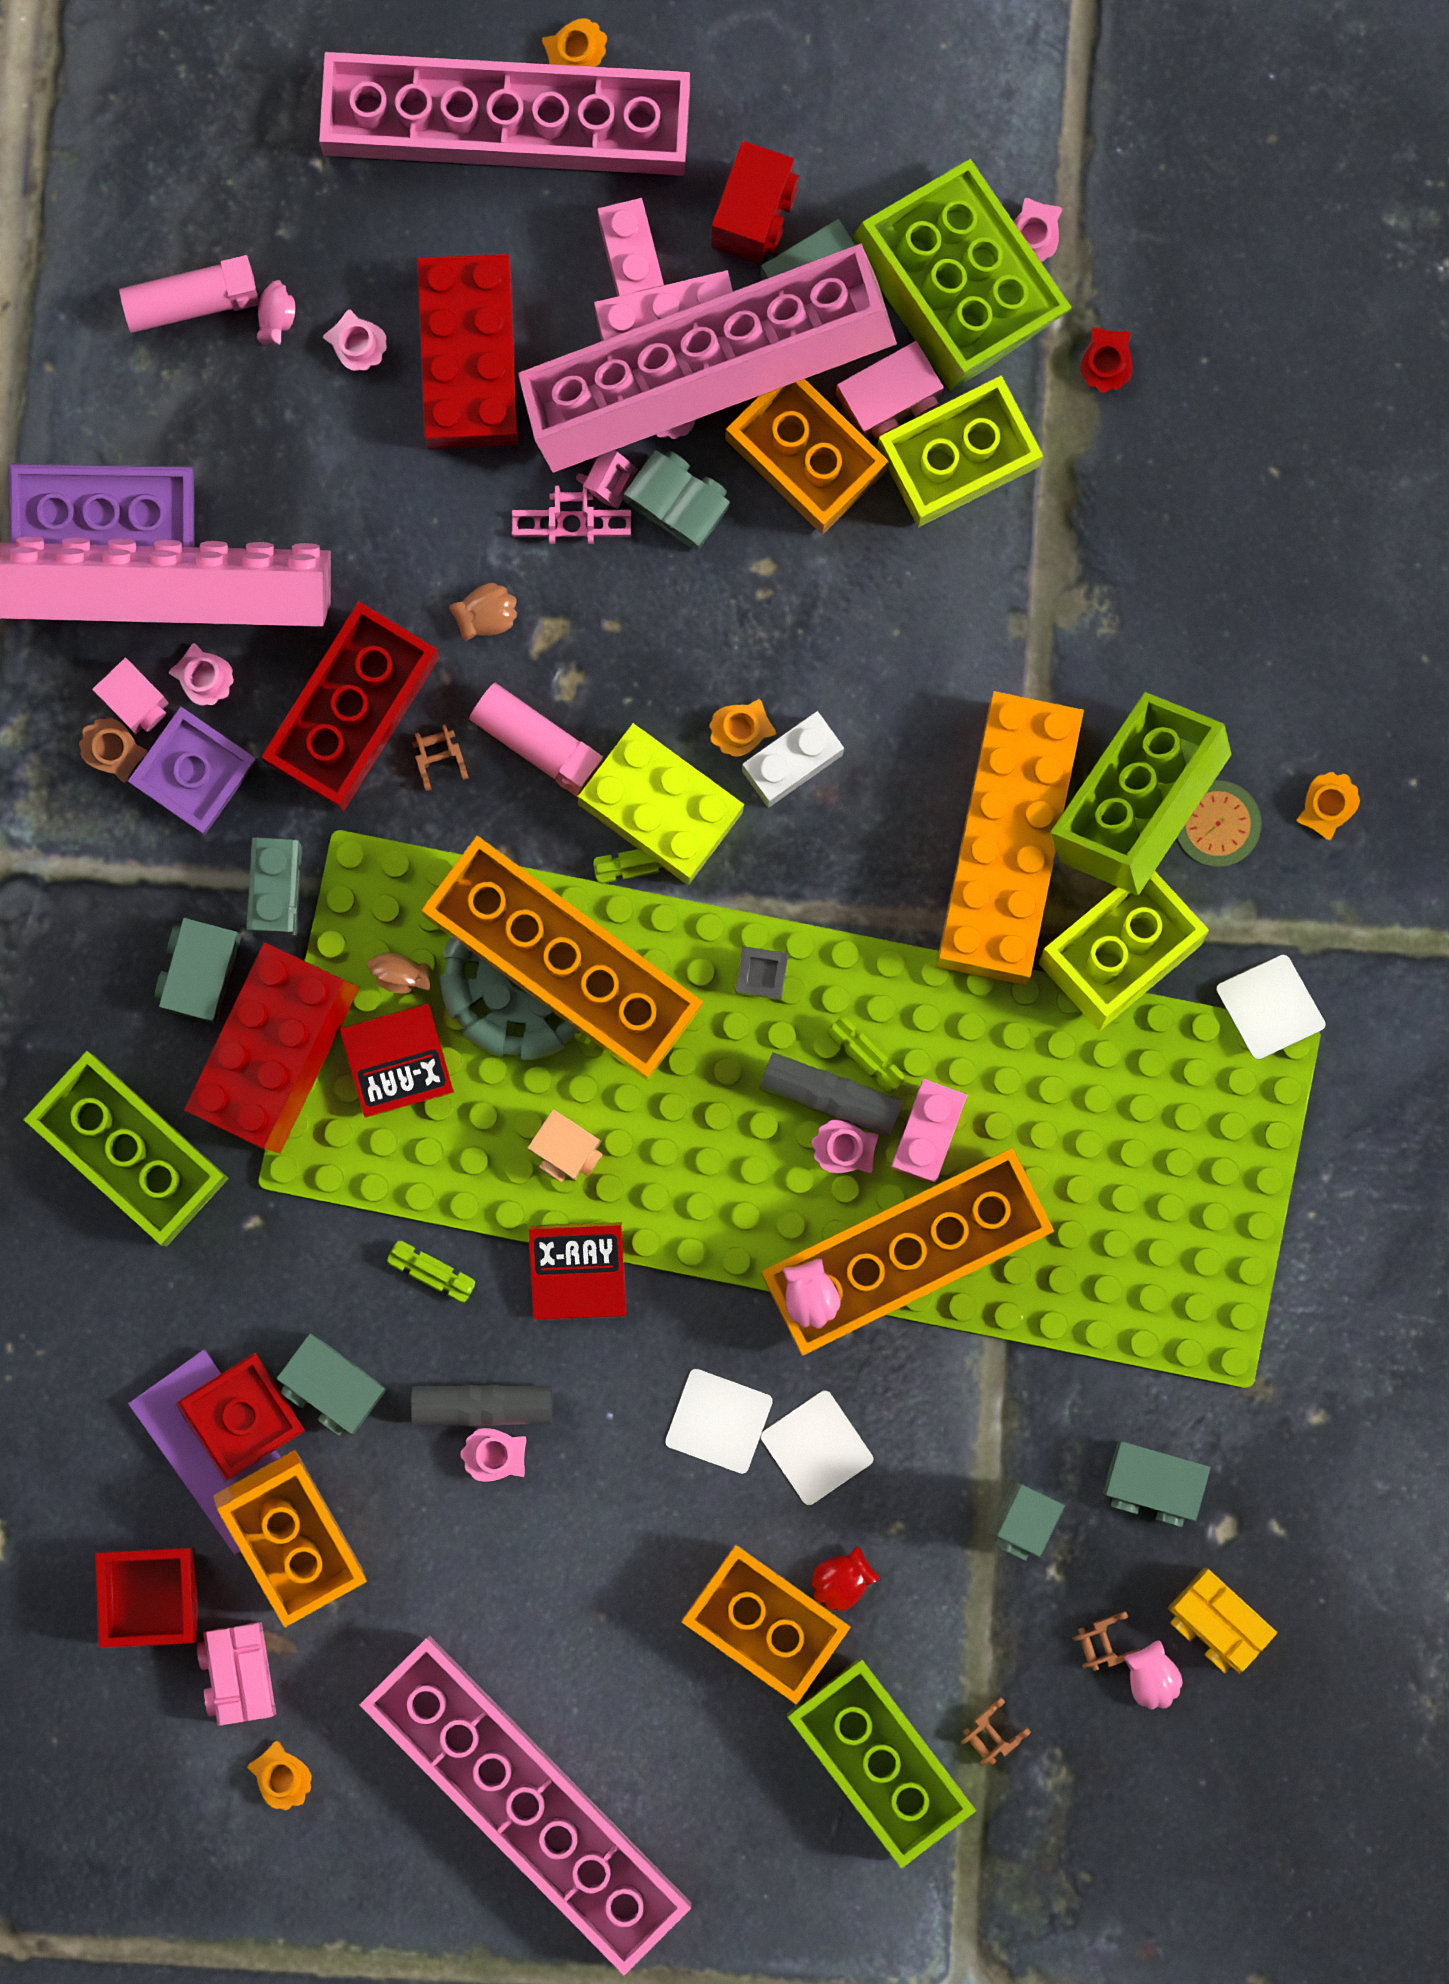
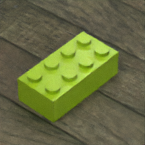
M1145 692L1050 832L1059 862L1138 896L1232 755L1224 723Z
M88 1051L82 1055L24 1119L26 1123L154 1240L165 1247L171 1243L229 1179L96 1056Z
M861 1657L786 1713L788 1719L901 1869L976 1812L973 1805Z

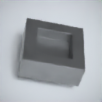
M743 946L736 994L781 1000L788 953Z

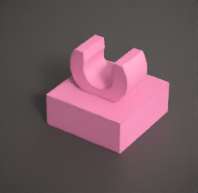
M613 450L591 458L590 460L595 464L589 475L585 476L578 473L576 479L602 503L618 509L623 500V495L632 483L638 468L619 452Z

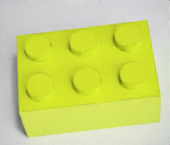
M1002 375L879 436L877 444L878 451L888 460L887 468L918 528L1040 467L1043 459V454Z
M632 723L578 795V805L633 846L654 857L663 865V868H667L670 873L688 886L736 823L744 809L742 802L634 723Z
M1154 871L1138 896L1119 887L1114 889L1045 947L1038 964L1092 1024L1101 1031L1202 945L1209 929Z

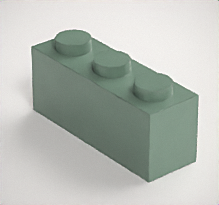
M1012 1482L989 1530V1533L998 1537L995 1546L1024 1560H1027L1029 1553L1041 1557L1065 1505L1022 1484Z

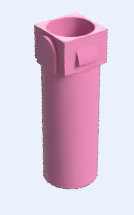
M244 255L220 261L221 264L119 288L130 333L229 309L237 311L258 306L259 297L248 256Z
M493 683L488 688L470 715V721L556 780L561 787L578 797L602 764V755L582 741L579 742L497 683Z

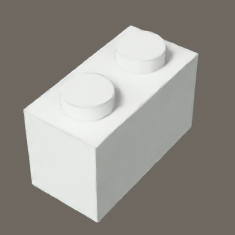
M817 711L742 764V772L769 808L843 756L844 747Z

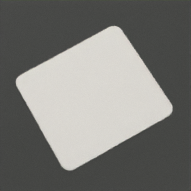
M1280 955L1217 986V992L1252 1056L1256 1059L1266 1057L1325 1028L1324 1019L1290 958L1286 955Z
M693 1369L689 1374L667 1434L666 1445L669 1448L741 1474L746 1473L770 1411L772 1398L768 1394L705 1371Z
M828 1391L820 1392L761 1433L762 1442L806 1505L814 1504L873 1463L872 1454Z

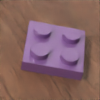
M180 707L128 782L205 835L256 764L257 759L183 707Z

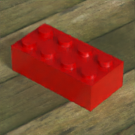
M509 254L418 258L424 429L427 448L443 449L519 445L512 276Z
M358 601L263 753L262 760L270 768L344 812L439 660L440 656L437 648Z
M264 942L184 1110L265 1150L281 1154L360 987Z

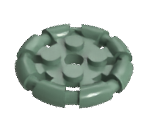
M450 937L442 956L447 958L445 974L440 975L442 999L451 1020L457 1019L465 1030L462 1035L472 1044L485 1052L503 1058V1054L521 1056V1060H535L557 1054L566 1049L564 1044L571 1040L576 1032L580 1033V1031L566 1021L552 1030L544 1018L551 1015L553 1011L526 991L514 988L508 978ZM465 961L479 963L477 980L463 977ZM483 999L486 1006L492 1012L480 1020L471 1006ZM508 1022L526 1024L524 1038L507 1036Z

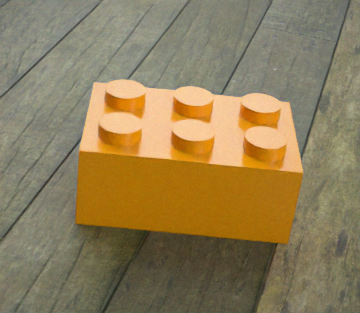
M806 379L760 395L726 428L725 440L822 535L887 471L888 460Z
M296 1450L213 1495L220 1516L284 1628L367 1582L359 1561Z
M737 1544L730 1550L682 1618L683 1624L796 1705L851 1628L849 1624Z

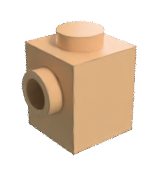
M554 1109L528 1147L529 1151L543 1159L539 1168L560 1182L564 1180L566 1175L575 1181L580 1173L588 1177L603 1155L596 1150L601 1143L598 1138Z

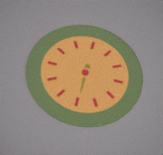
M1215 780L1177 836L1178 841L1189 856L1202 864L1215 867L1235 864L1244 859L1258 842L1261 833L1259 808L1252 796L1242 787L1231 782Z

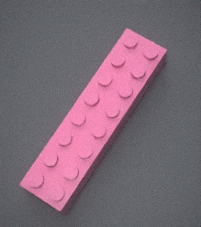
M325 52L319 142L323 156L685 176L690 72Z
M861 243L519 372L518 375L534 439L551 471L554 473L896 345L897 342L877 278Z
M33 536L17 538L16 543H0V618L323 626L331 605V551L320 550V546L317 544L292 545V550L274 549V545L267 542L246 544V549L228 548V544L222 541L202 542L200 547H182V542L177 540H159L154 542V546H136V541L131 539H113L108 541V545H90V540L86 538H66L62 540V544H44L43 538Z
M430 1635L360 1704L370 1717L623 1975L691 1909V1902Z

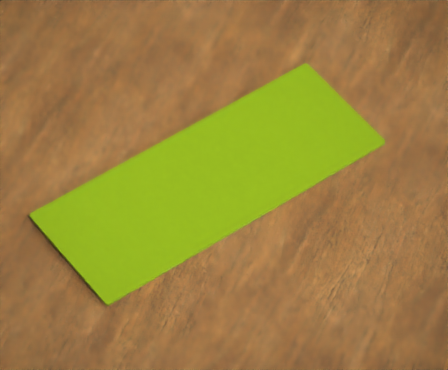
M337 830L332 834L305 961L360 987L341 1028L429 1003L454 1093L365 1118L339 1030L281 1154L265 1150L259 1177V1184L263 1189L529 1243L530 1226L622 1222L625 1263L770 1292L761 1275V1271L1013 1148L1055 1232L886 1314L887 1316L1242 1388H1248L1253 1385L1319 1048L1320 1031L1266 1057L1256 1059L1252 1056L1227 1009L1151 993L1143 994L1099 1031L1046 972L1032 970L1031 977L1027 985L1024 986L936 967L938 950L521 867L702 1000L703 1006L648 1081L599 1045L594 1048L588 1047L578 1042L575 1037L564 1044L566 1049L545 1058L521 1060V1056L503 1054V1058L485 1052L472 1044L462 1035L465 1030L457 1019L451 1020L445 1008L440 989V975L445 974L447 958L442 956L451 936L426 919L421 911L461 858L462 854L343 830ZM743 946L788 953L781 1000L736 994ZM382 953H397L408 957L418 964L426 963L432 970V975L429 979L430 989L426 990L412 986V990L408 993L388 991L377 984V976L370 972L371 969L366 964L370 959ZM465 961L463 977L477 980L479 963ZM510 980V983L514 988H516L517 990L524 991ZM483 999L471 1006L480 1020L492 1012L486 1006ZM554 1012L544 1018L552 1030L565 1021ZM840 1017H847L857 1027L855 1031L859 1035L863 1033L888 1058L886 1062L890 1066L894 1064L904 1074V1081L892 1093H886L876 1083L877 1078L874 1075L870 1077L845 1052L846 1047L843 1044L839 1046L828 1035L829 1028ZM508 1022L506 1035L524 1038L526 1024ZM772 1052L809 1066L829 1071L837 1076L848 1078L860 1085L903 1100L890 1136L878 1133L879 1138L874 1150L873 1170L871 1173L859 1169L845 1173H832L822 1169L820 1163L815 1160L814 1154L816 1151L812 1146V1140L819 1134L821 1126L826 1125L831 1120L841 1119L834 1118L824 1112L812 1110L800 1103L759 1089ZM923 1079L967 1094L940 1173L934 1185L890 1169ZM553 1109L601 1141L596 1150L603 1155L588 1177L580 1173L575 1181L566 1175L564 1180L560 1182L540 1169L539 1166L543 1159L529 1151V1145ZM853 1124L865 1133H877L875 1131Z

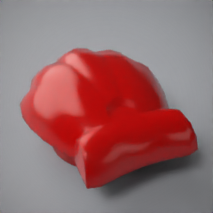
M1097 327L1092 328V342L1087 347L1080 365L1081 376L1090 387L1096 386L1100 392L1105 393L1112 388L1120 389L1123 384L1130 380L1133 370L1132 357L1128 347L1131 332L1109 331Z
M857 1546L848 1555L825 1560L814 1569L811 1586L815 1589L814 1600L824 1603L825 1607L829 1610L845 1611L855 1605L867 1587L879 1581L880 1577L867 1562L861 1548Z

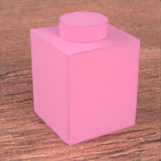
M126 657L93 688L98 697L135 734L142 729L146 732L152 730L166 715L163 708L169 704L168 701Z

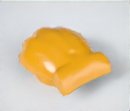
M583 18L567 24L556 35L543 37L542 43L546 49L549 63L552 65L596 67L606 54L604 46L607 43V35L600 31L597 23Z
M760 699L749 705H731L720 708L714 713L713 719L710 722V729L712 731L711 742L715 746L720 747L721 752L724 754H730L734 757L749 753L763 739L776 735V730L770 723Z
M1329 772L1325 775L1317 776L1308 789L1305 810L1297 818L1298 823L1314 829L1327 840H1331L1336 828L1345 823L1358 809L1360 797L1358 796L1357 786L1351 784L1350 777L1346 774L1336 775L1334 772Z
M278 1740L263 1755L247 1766L257 1777V1783L264 1800L274 1809L289 1810L291 1806H300L305 1801L306 1793L310 1792L312 1776L308 1767L298 1758L286 1753Z

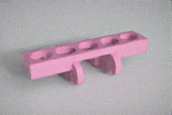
M555 486V493H550V500H555V507H549V510H512L513 537H549V544H555V537H588V544H594V537H631V510H594L593 507H588V500H593V494L587 493L584 487L583 492H560V487ZM583 501V511H560V502ZM569 516L577 517L581 523L580 528L572 533L566 531L563 527L565 518ZM522 517L533 518L535 521L534 529H519L517 526L519 519ZM544 517H549V529H541L540 522ZM594 517L602 519V529H594ZM612 517H622L626 521L625 529H610L608 526L609 520ZM555 519H556L557 522H558V526H557L556 530H555Z

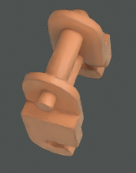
M446 724L442 725L443 732L421 738L418 732L415 733L417 741L412 742L413 748H419L421 755L415 757L426 791H430L432 788L425 768L429 766V763L448 757L457 759L463 780L469 779L458 743L452 745L450 740L451 737H455L454 730L448 731ZM446 741L448 751L427 757L424 747Z
M1127 1611L1093 1622L1094 1629L1087 1632L1084 1627L1078 1629L1079 1634L1072 1637L1073 1641L1080 1640L1087 1658V1662L1082 1665L1083 1669L1091 1667L1092 1671H1096L1099 1669L1098 1664L1105 1661L1107 1666L1111 1667L1124 1662L1126 1655L1140 1651L1139 1648L1117 1656L1112 1651L1105 1632L1107 1631V1625L1128 1618ZM1096 1634L1100 1635L1106 1655L1098 1658L1089 1638Z
M1002 1697L997 1699L974 1719L978 1724L974 1729L970 1731L967 1727L963 1731L965 1737L960 1742L965 1744L969 1741L983 1758L979 1763L981 1767L988 1762L992 1766L996 1762L994 1757L1000 1751L1006 1756L1023 1738H1026L1031 1733L1028 1727H1026L1013 1739L1006 1742L992 1728L988 1718L997 1708H1000L1005 1703ZM983 1728L998 1744L991 1751L977 1737V1734Z

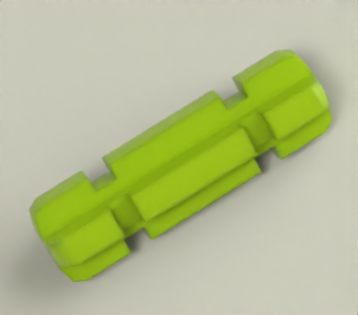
M641 849L618 853L619 858L612 859L610 854L596 857L593 861L596 879L601 884L616 881V876L621 875L624 880L659 873V868L663 867L654 857L646 854Z
M840 1017L829 1028L828 1035L839 1046L843 1044L846 1047L845 1052L870 1077L874 1075L877 1078L876 1083L886 1093H892L904 1081V1074L894 1064L890 1066L886 1062L888 1058L863 1033L859 1035L855 1031L857 1027L847 1017Z
M398 1241L393 1246L387 1259V1263L401 1272H403L404 1268L409 1270V1276L439 1292H442L443 1289L449 1292L447 1296L459 1303H465L468 1300L475 1286L474 1279L461 1272L458 1276L453 1274L454 1268L422 1251L419 1255L414 1253L415 1248L403 1241Z

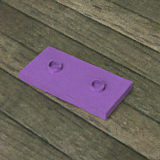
M9 464L10 543H16V539L20 537L33 536L43 538L44 544H62V540L66 538H86L90 540V545H108L109 540L131 539L136 541V546H154V542L159 540H177L182 542V547H195L194 466Z
M204 1349L128 1404L233 1554L237 1555L241 1551L220 1516L213 1495L276 1461L281 1456L275 1450L227 1482L223 1480L176 1406L177 1401L222 1374L211 1356Z

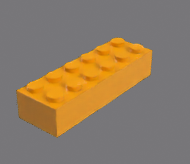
M996 691L993 692L984 727L936 967L1024 986L1027 985L1031 977L1056 852L1050 832L1064 812L1084 713L1083 709Z
M479 836L475 837L421 910L426 919L646 1081H648L703 1006L702 1000Z
M1011 1148L761 1271V1275L801 1356L1055 1231L1014 1149ZM822 1259L824 1273L833 1282L840 1296V1307L836 1311L835 1317L832 1320H827L822 1328H815L811 1325L802 1327L798 1322H794L787 1312L786 1289L788 1282L783 1269Z

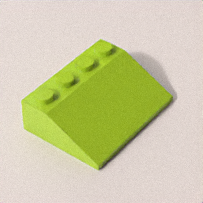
M971 159L864 220L851 238L855 245L862 243L877 278L879 288L915 341L917 340L924 354L949 391L985 371L1072 309Z

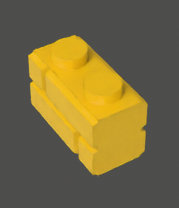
M1203 1568L1167 1608L1175 1616L1170 1624L1188 1641L1191 1642L1195 1636L1209 1647V1650L1204 1655L1224 1674L1230 1667L1235 1672L1241 1674L1278 1633L1207 1568Z

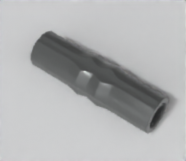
M772 1052L759 1089L800 1103L812 1110L824 1112L834 1118L851 1122L888 1137L892 1132L903 1102L901 1099L860 1085L848 1078L837 1076L829 1071L809 1066L775 1052Z
M412 1386V1425L496 1426L552 1424V1386Z

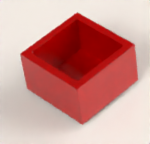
M742 140L712 223L711 248L763 265L767 252L775 255L784 230L782 228L784 217L780 216L783 210L790 213L799 188L797 183L800 175L793 173L794 158Z
M195 1547L103 1551L95 1553L99 1648L185 1644L199 1641Z

